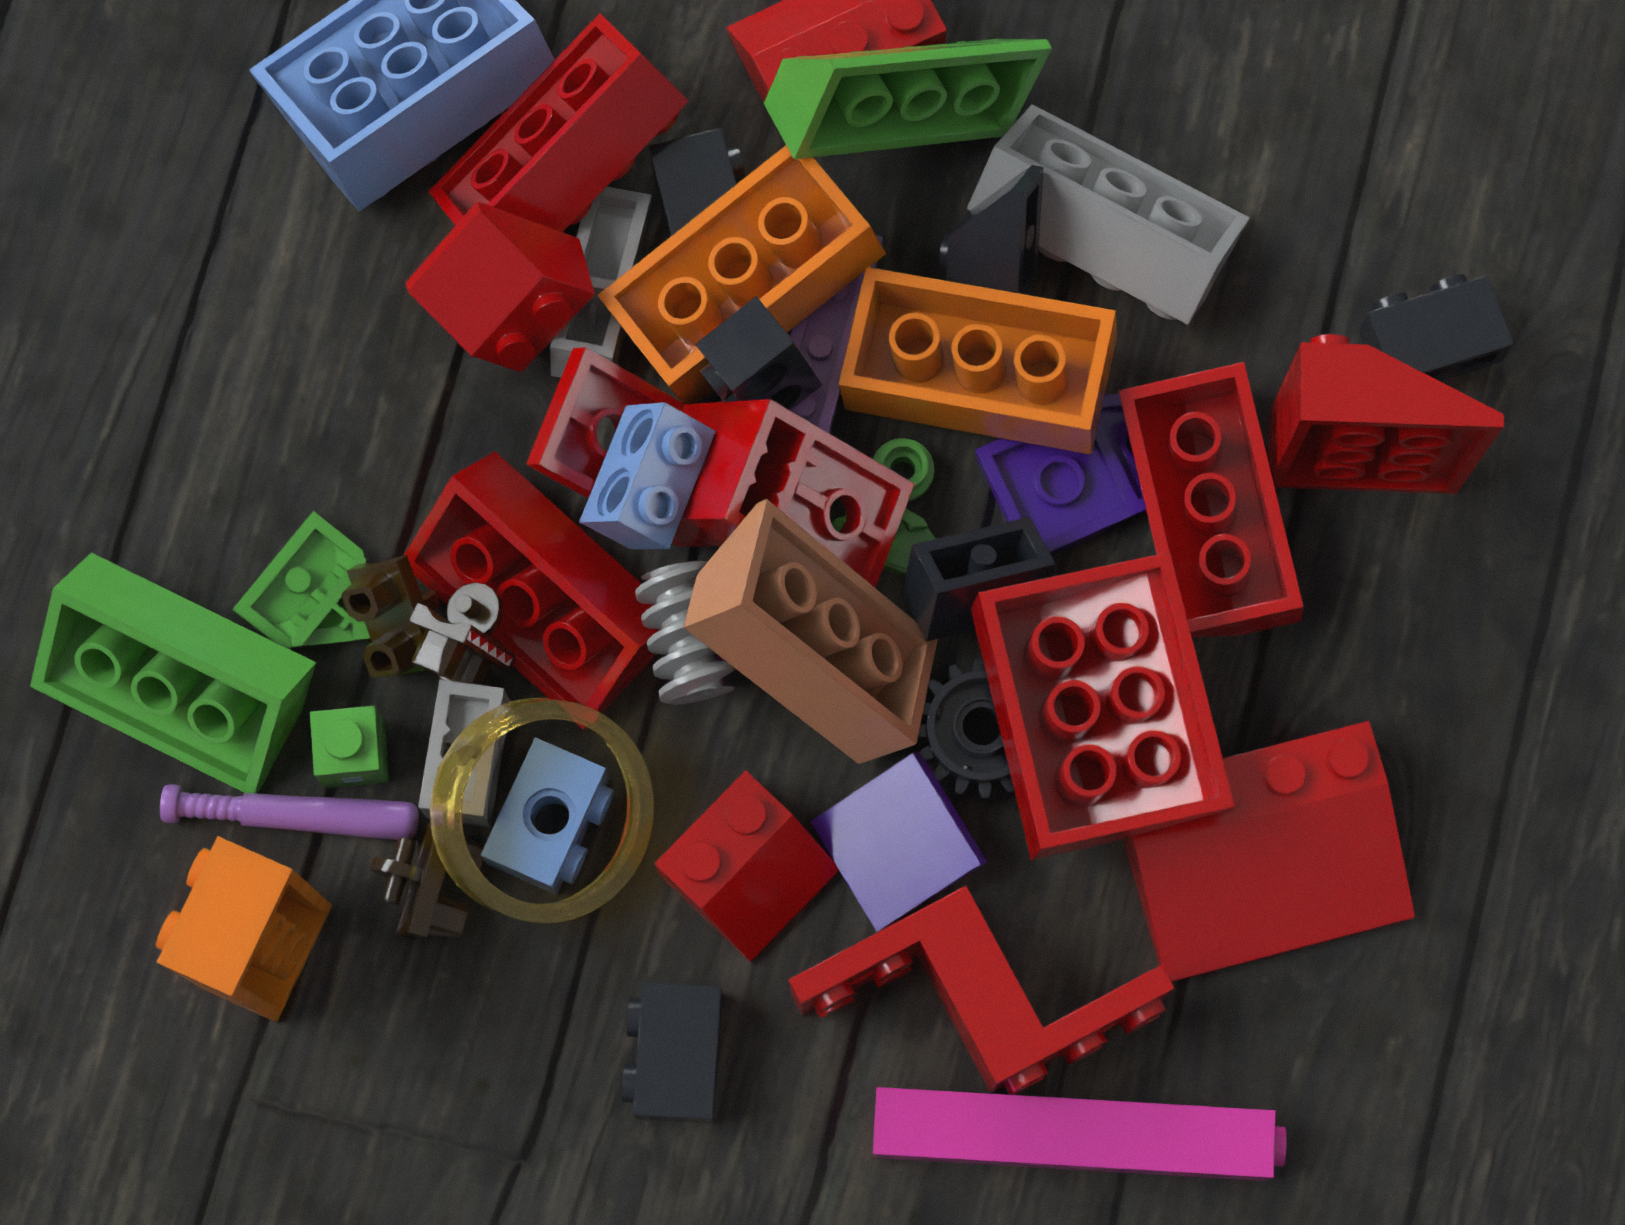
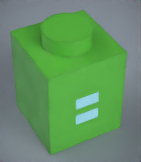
M375 706L310 712L314 776L325 788L389 782L385 719Z

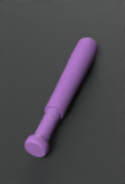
M176 784L165 785L160 799V818L165 823H177L184 816L187 818L197 817L199 819H228L229 821L238 820L242 826L398 840V838L411 840L416 836L419 828V810L417 806L411 802L289 796L246 792L243 796L236 797L219 794H191L183 792L182 787Z

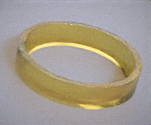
M527 698L511 701L497 706L474 720L461 732L446 752L439 766L431 795V828L438 855L445 869L459 888L473 900L495 912L522 921L533 923L563 922L586 915L611 900L627 884L639 867L646 852L653 827L654 795L647 766L635 743L622 728L604 714L581 704L550 698ZM560 719L575 722L594 731L603 738L612 750L622 770L626 786V823L620 844L613 858L590 885L573 896L555 903H530L503 893L493 886L479 871L472 860L465 842L462 827V804L465 788L475 765L484 752L498 738L512 729L529 722Z

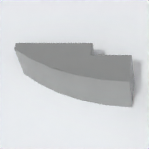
M606 187L592 201L589 212L580 221L576 237L581 242L595 295L552 340L550 346L551 376L561 378L573 348L587 347L618 365L626 331L597 295L641 261L652 195Z

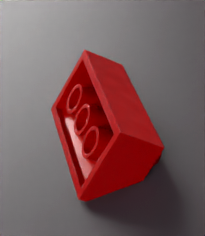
M599 13L429 190V193L455 226L478 201L563 232L568 226L578 223L586 216L592 206V201L612 181L620 179L631 169L636 156L655 136L665 133L674 125L679 116V111L689 100Z
M1244 362L1119 390V397L1156 554L1171 553L1191 636H1239L1301 622L1304 606Z
M496 451L451 476L404 556H408L414 576L430 590L436 591L438 598L447 606L454 593L467 584H485L497 592L503 601L504 614L501 624L489 637L515 653L516 655L511 665L582 730L586 729L656 655L648 651L647 640L660 630L644 627L641 620V615L653 605L638 602L635 590L641 583Z

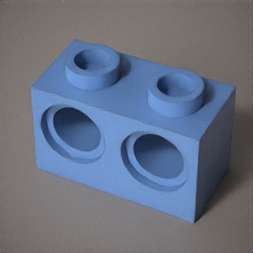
M665 402L627 405L579 522L629 549H669L716 431Z

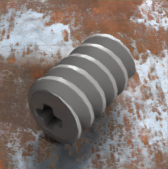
M690 561L658 568L641 576L643 580L647 581L635 590L638 602L653 605L641 615L643 626L648 629L660 630L647 640L648 651L654 654L666 655L653 665L655 677L672 680L659 690V699L665 704L680 705L697 702L729 693L735 689L732 686H722L721 679L735 671L736 668L727 661L716 660V653L683 628L696 576L708 561Z

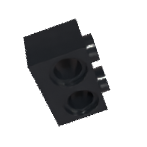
M757 296L695 344L709 362L700 372L723 402L771 399L791 411L822 386V383L793 340Z

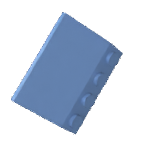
M350 0L249 70L331 180L360 212L509 108L555 59L535 19L516 0Z

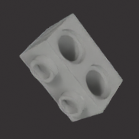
M439 680L418 806L428 820L438 821V819H443L457 824L491 828L511 708V701L504 688Z

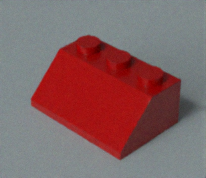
M783 0L727 26L726 32L764 103L783 59L799 56L850 53L853 51L862 52L904 48L907 46L946 44L947 29L931 0Z

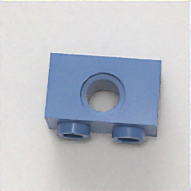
M535 737L480 856L487 865L555 895L558 894L563 881L573 884L587 856L588 849L580 846L590 822L598 826L602 823L614 796L615 790L607 787L610 777L606 768ZM550 804L562 805L569 810V820L563 830L550 835L536 830L535 818L543 807Z

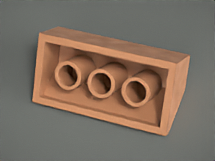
M766 499L758 502L697 574L683 628L856 763L861 764L916 745L938 639L927 642L917 622L769 500Z

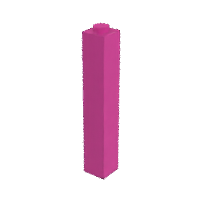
M877 1087L872 1158L1267 1181L1274 1178V1166H1284L1285 1127L1275 1126L1276 1110Z

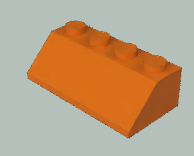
M785 145L597 296L680 401L684 404H696L714 391L700 372L709 362L695 345L697 342L756 296L787 333L862 274L866 267L872 266L886 255V252L868 222L813 157L794 159Z

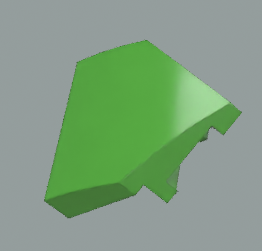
M313 511L232 611L266 638L287 649L371 639L365 621L357 622L348 615L341 596L351 585L347 570L357 564L366 563L363 550Z

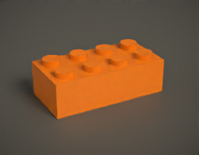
M866 267L838 383L845 410L1092 455L1117 340L1116 310Z
M217 836L211 850L203 848L196 856L189 870L186 884L192 887V890L181 912L173 910L166 918L159 932L156 948L162 950L156 963L209 993L277 1023L333 905L293 869Z

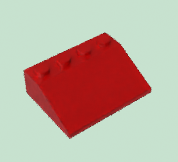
M1326 334L1315 336L1310 339V343H1300L1268 414V462L1274 487L1457 494L1504 428V414L1368 344H1350V338L1343 335Z
M1170 552L978 593L971 607V612L1031 860L1095 847L1230 810L1235 807Z
M1370 721L1223 758L1235 806L1233 809L1123 839L1159 966L1162 965L1171 982L1415 918L1389 785Z

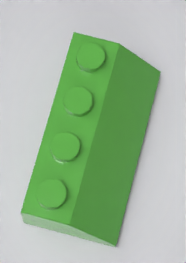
M992 39L786 58L780 64L764 105L794 159L1003 137L1013 126L1052 47L1047 39Z
M90 553L52 590L30 687L244 793H258L302 712L316 662L102 557Z

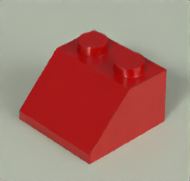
M478 201L405 282L408 293L470 356L521 373L595 295L579 238Z
M746 770L654 863L658 874L750 963L840 871L835 862L793 814Z

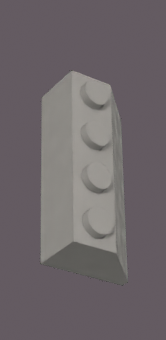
M1033 104L994 146L967 207L968 210H972L1029 166L1044 167L1039 251L1050 259L1061 262L1067 261L1090 273L1093 279L1105 288L1116 291L1123 290L1142 300L1158 316L1171 320L1178 319L1187 325L1207 297L1250 217Z

